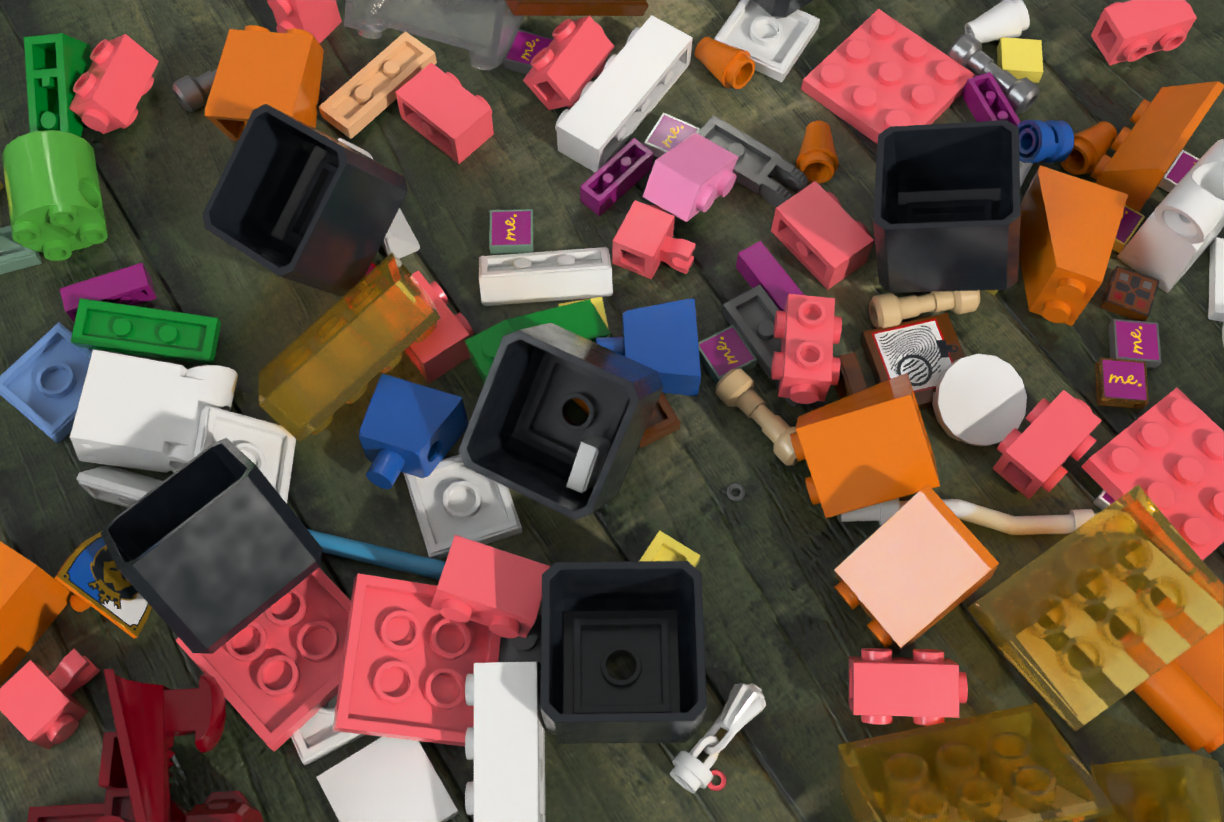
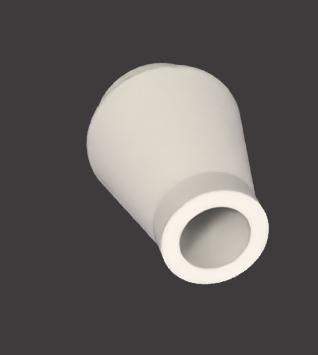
M1003 0L973 21L966 23L964 27L965 34L970 33L982 43L997 41L1001 37H1020L1022 31L1029 28L1030 19L1028 10L1022 0Z

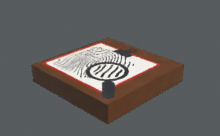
M948 313L903 322L892 327H881L863 331L860 338L876 384L908 373L919 410L933 407V392H936V385L939 382L937 380L941 372L955 360L965 357Z

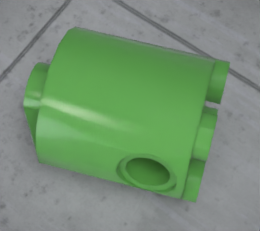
M47 130L34 131L19 136L6 145L2 154L12 237L15 242L20 243L25 248L43 252L44 257L48 260L62 261L70 258L74 250L87 248L93 244H100L106 241L108 236L94 148L85 139L68 132Z

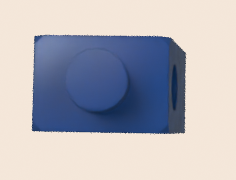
M684 299L627 310L622 316V336L596 337L597 344L658 371L663 384V393L698 396L701 371L695 299Z
M382 373L359 430V439L366 458L372 462L366 473L368 480L380 488L391 489L400 472L419 478L430 476L468 427L469 423L462 397Z

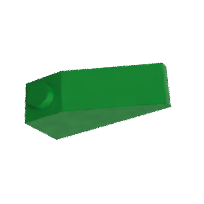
M63 33L24 37L30 133L34 131L56 130L81 137L84 123L80 116L69 109V106L76 95L73 92L74 84L82 74L89 70L92 64L90 59L91 45Z
M589 299L506 319L465 340L472 363L483 383H485L502 337L510 333L553 323L596 343V337H607L609 335L612 337L611 332Z

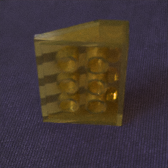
M1137 485L967 609L1004 656L1073 731H1077L1224 623V586L1141 487Z
M1037 703L837 745L841 795L854 822H1080L1113 814V804Z

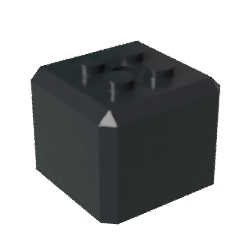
M264 104L252 111L203 212L204 227L278 276L345 298L357 293L408 192L404 176L332 136L268 104Z
M1007 120L892 126L880 133L877 141L873 215L879 284L889 292L1007 290L1018 281L1021 221L1019 128Z
M553 323L515 331L502 337L459 447V453L465 467L574 520L591 515L619 493L663 390V384L658 371ZM572 398H579L587 404L589 417L585 423H577L570 418L567 408ZM593 435L610 440V447L596 484L583 493L566 487L581 442Z
M227 438L210 445L111 520L100 533L122 575L192 653L213 654L318 569L323 548L259 468Z
M688 561L555 562L542 574L541 713L545 731L558 744L687 743L699 730L707 708L702 574ZM617 655L628 656L634 661L636 670L628 679H615L608 673L606 668L609 660Z

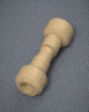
M934 291L925 295H909L899 298L891 292L876 295L869 302V315L874 327L887 328L900 325L902 319L917 317L920 313L930 311L936 313L951 310L957 315L974 312L980 304V291Z
M732 369L727 372L717 383L715 394L728 407L737 406L748 418H752L762 428L761 431L774 443L773 453L785 465L797 464L799 461L795 455L790 434L796 432V427H790L779 415H775L765 405L766 402L753 390L754 380L743 369Z

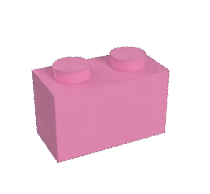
M695 132L655 160L642 197L687 222L700 211L705 213L719 196L725 197L730 192L737 177L733 173V169L738 156Z

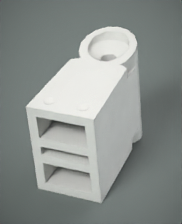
M1224 139L1218 140L1208 149L1155 208V211L1116 257L1136 272L1159 280L1158 287L1166 293L1174 287L1213 242L1224 226Z
M93 349L70 435L79 461L165 473L172 471L175 473L194 457L201 411L207 405L230 411L238 374L229 367L219 365H205L186 369L179 364Z

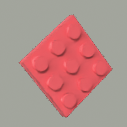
M878 9L803 79L801 90L877 144L878 135L888 127L932 124L962 94L967 79L973 78L975 74Z
M1176 387L1092 455L1081 467L1126 512H1131L1134 520L1188 573L1224 542V431Z
M318 568L213 654L192 653L179 637L175 641L204 674L213 676L223 690L224 697L266 745L275 752L294 732L300 729L319 709L324 707L338 694L351 600Z
M358 573L354 578L332 731L465 747L466 730L468 727H474V706H467L465 698L467 674H474V663L499 661L501 636L491 632L489 626L471 620L464 623L455 622L442 616L440 610L431 608L430 606L437 588L436 585Z

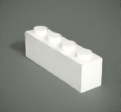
M652 15L641 28L636 27L631 32L625 47L619 54H613L607 60L600 76L594 82L590 81L585 85L575 105L570 110H564L559 116L555 126L558 151L593 172H597L619 151L690 65L693 37Z
M541 662L474 663V674H467L465 682L467 706H474V727H468L465 736L467 760H474V782H467L465 790L467 815H474V822H545V727L541 713Z

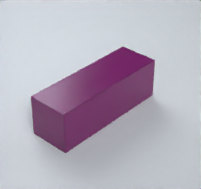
M991 72L967 79L961 96L977 122L1007 120L1015 126L1021 123Z
M633 138L580 186V202L600 217L653 168L654 153L637 139Z
M761 241L738 253L736 269L751 288L761 285L780 311L785 309L788 294L804 295Z
M143 263L60 288L65 312L74 323L80 298L131 306L157 299L151 276Z

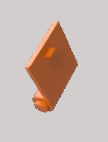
M1203 565L1189 579L1224 609V584ZM1166 598L1152 611L1190 647L1165 664L1131 630L1117 641L1116 644L1149 676L1132 688L1134 692L1192 752L1203 747L1207 753H1211L1224 743V622L1206 634L1175 604Z

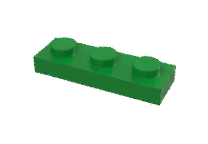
M80 298L71 343L76 347L213 365L221 321L216 317Z

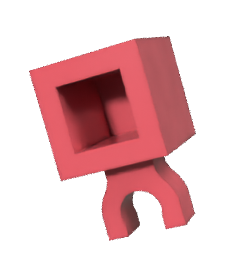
M634 200L613 239L612 264L651 280L661 261L667 263L673 269L687 274L694 261L692 254L696 244L685 239L673 238L674 215L667 213L657 205H646Z
M73 649L63 658L52 674L30 660L0 688V711L28 741L49 750L53 745L60 744L68 739L78 728L79 720L88 710L72 693L88 683L100 672V669L88 657L82 656L76 649Z

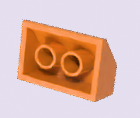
M1214 81L1162 87L1152 102L1143 99L1130 119L1135 124L1133 129L1131 130L1126 126L1123 127L1110 149L1116 151L1114 156L1111 158L1104 154L1091 173L1090 177L1097 180L1095 184L1128 194L1126 205L1140 212L1224 89V84Z

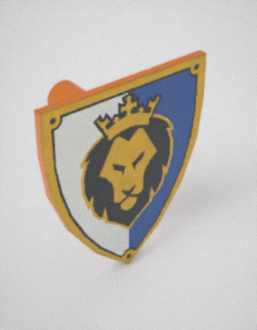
M99 532L75 549L66 559L54 579L74 593L70 598V604L75 611L83 612L93 607L135 639L146 623L152 607L118 570L100 534L101 532Z

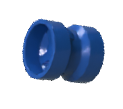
M1024 120L1017 126L1019 128V161L1022 163H1039L1040 161L1044 163H1061L1072 152L1074 146L1073 130L1063 120H1049L1045 122L1041 120Z

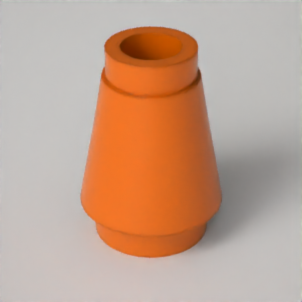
M704 37L696 46L695 58L700 60L724 87L741 89L752 78L755 71V62L751 59L748 51L710 37Z
M813 121L806 127L796 167L804 172L808 179L807 182L813 183L816 181L818 184H821L833 177L838 169L839 161L830 125L824 121Z
M1101 121L1074 134L1072 152L1066 160L1060 163L1067 172L1074 175L1092 172L1117 137L1116 128L1107 121Z

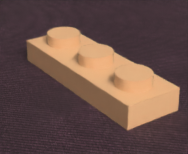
M405 31L319 106L321 117L352 139L397 99L395 92L431 62L434 65L437 63L435 52Z

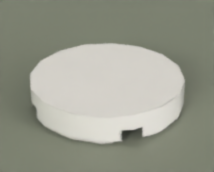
M975 354L955 360L941 372L937 380L939 382L936 385V392H933L932 405L937 422L948 436L972 446L982 447L1002 442L1014 428H1019L1026 414L1027 394L1022 378L1009 363L993 355Z

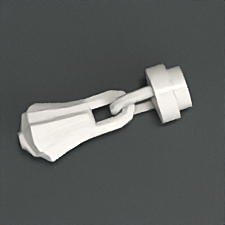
M753 683L734 684L721 714L704 737L697 742L689 753L681 750L672 761L675 767L670 772V775L680 786L693 794L699 787L702 789L707 787L713 779V774L709 769L717 760L720 751L728 745L744 725L765 708L766 702L761 688ZM720 728L727 730V733L719 742L714 735ZM702 750L709 754L704 763L697 759Z

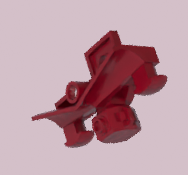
M104 669L116 732H104L98 786L106 789L105 803L29 807L27 822H264L261 812L252 806L240 791L212 792L202 805H195L188 813L176 801L170 800L169 788L172 784L169 782V779L173 776V773L169 769L174 765L170 760L175 754L171 749L174 745V736L195 735L196 748L201 753H207L215 748L223 733L226 719V701L223 690L216 679L208 674H202L199 680V688L171 690L164 685L124 679L115 675L114 669Z

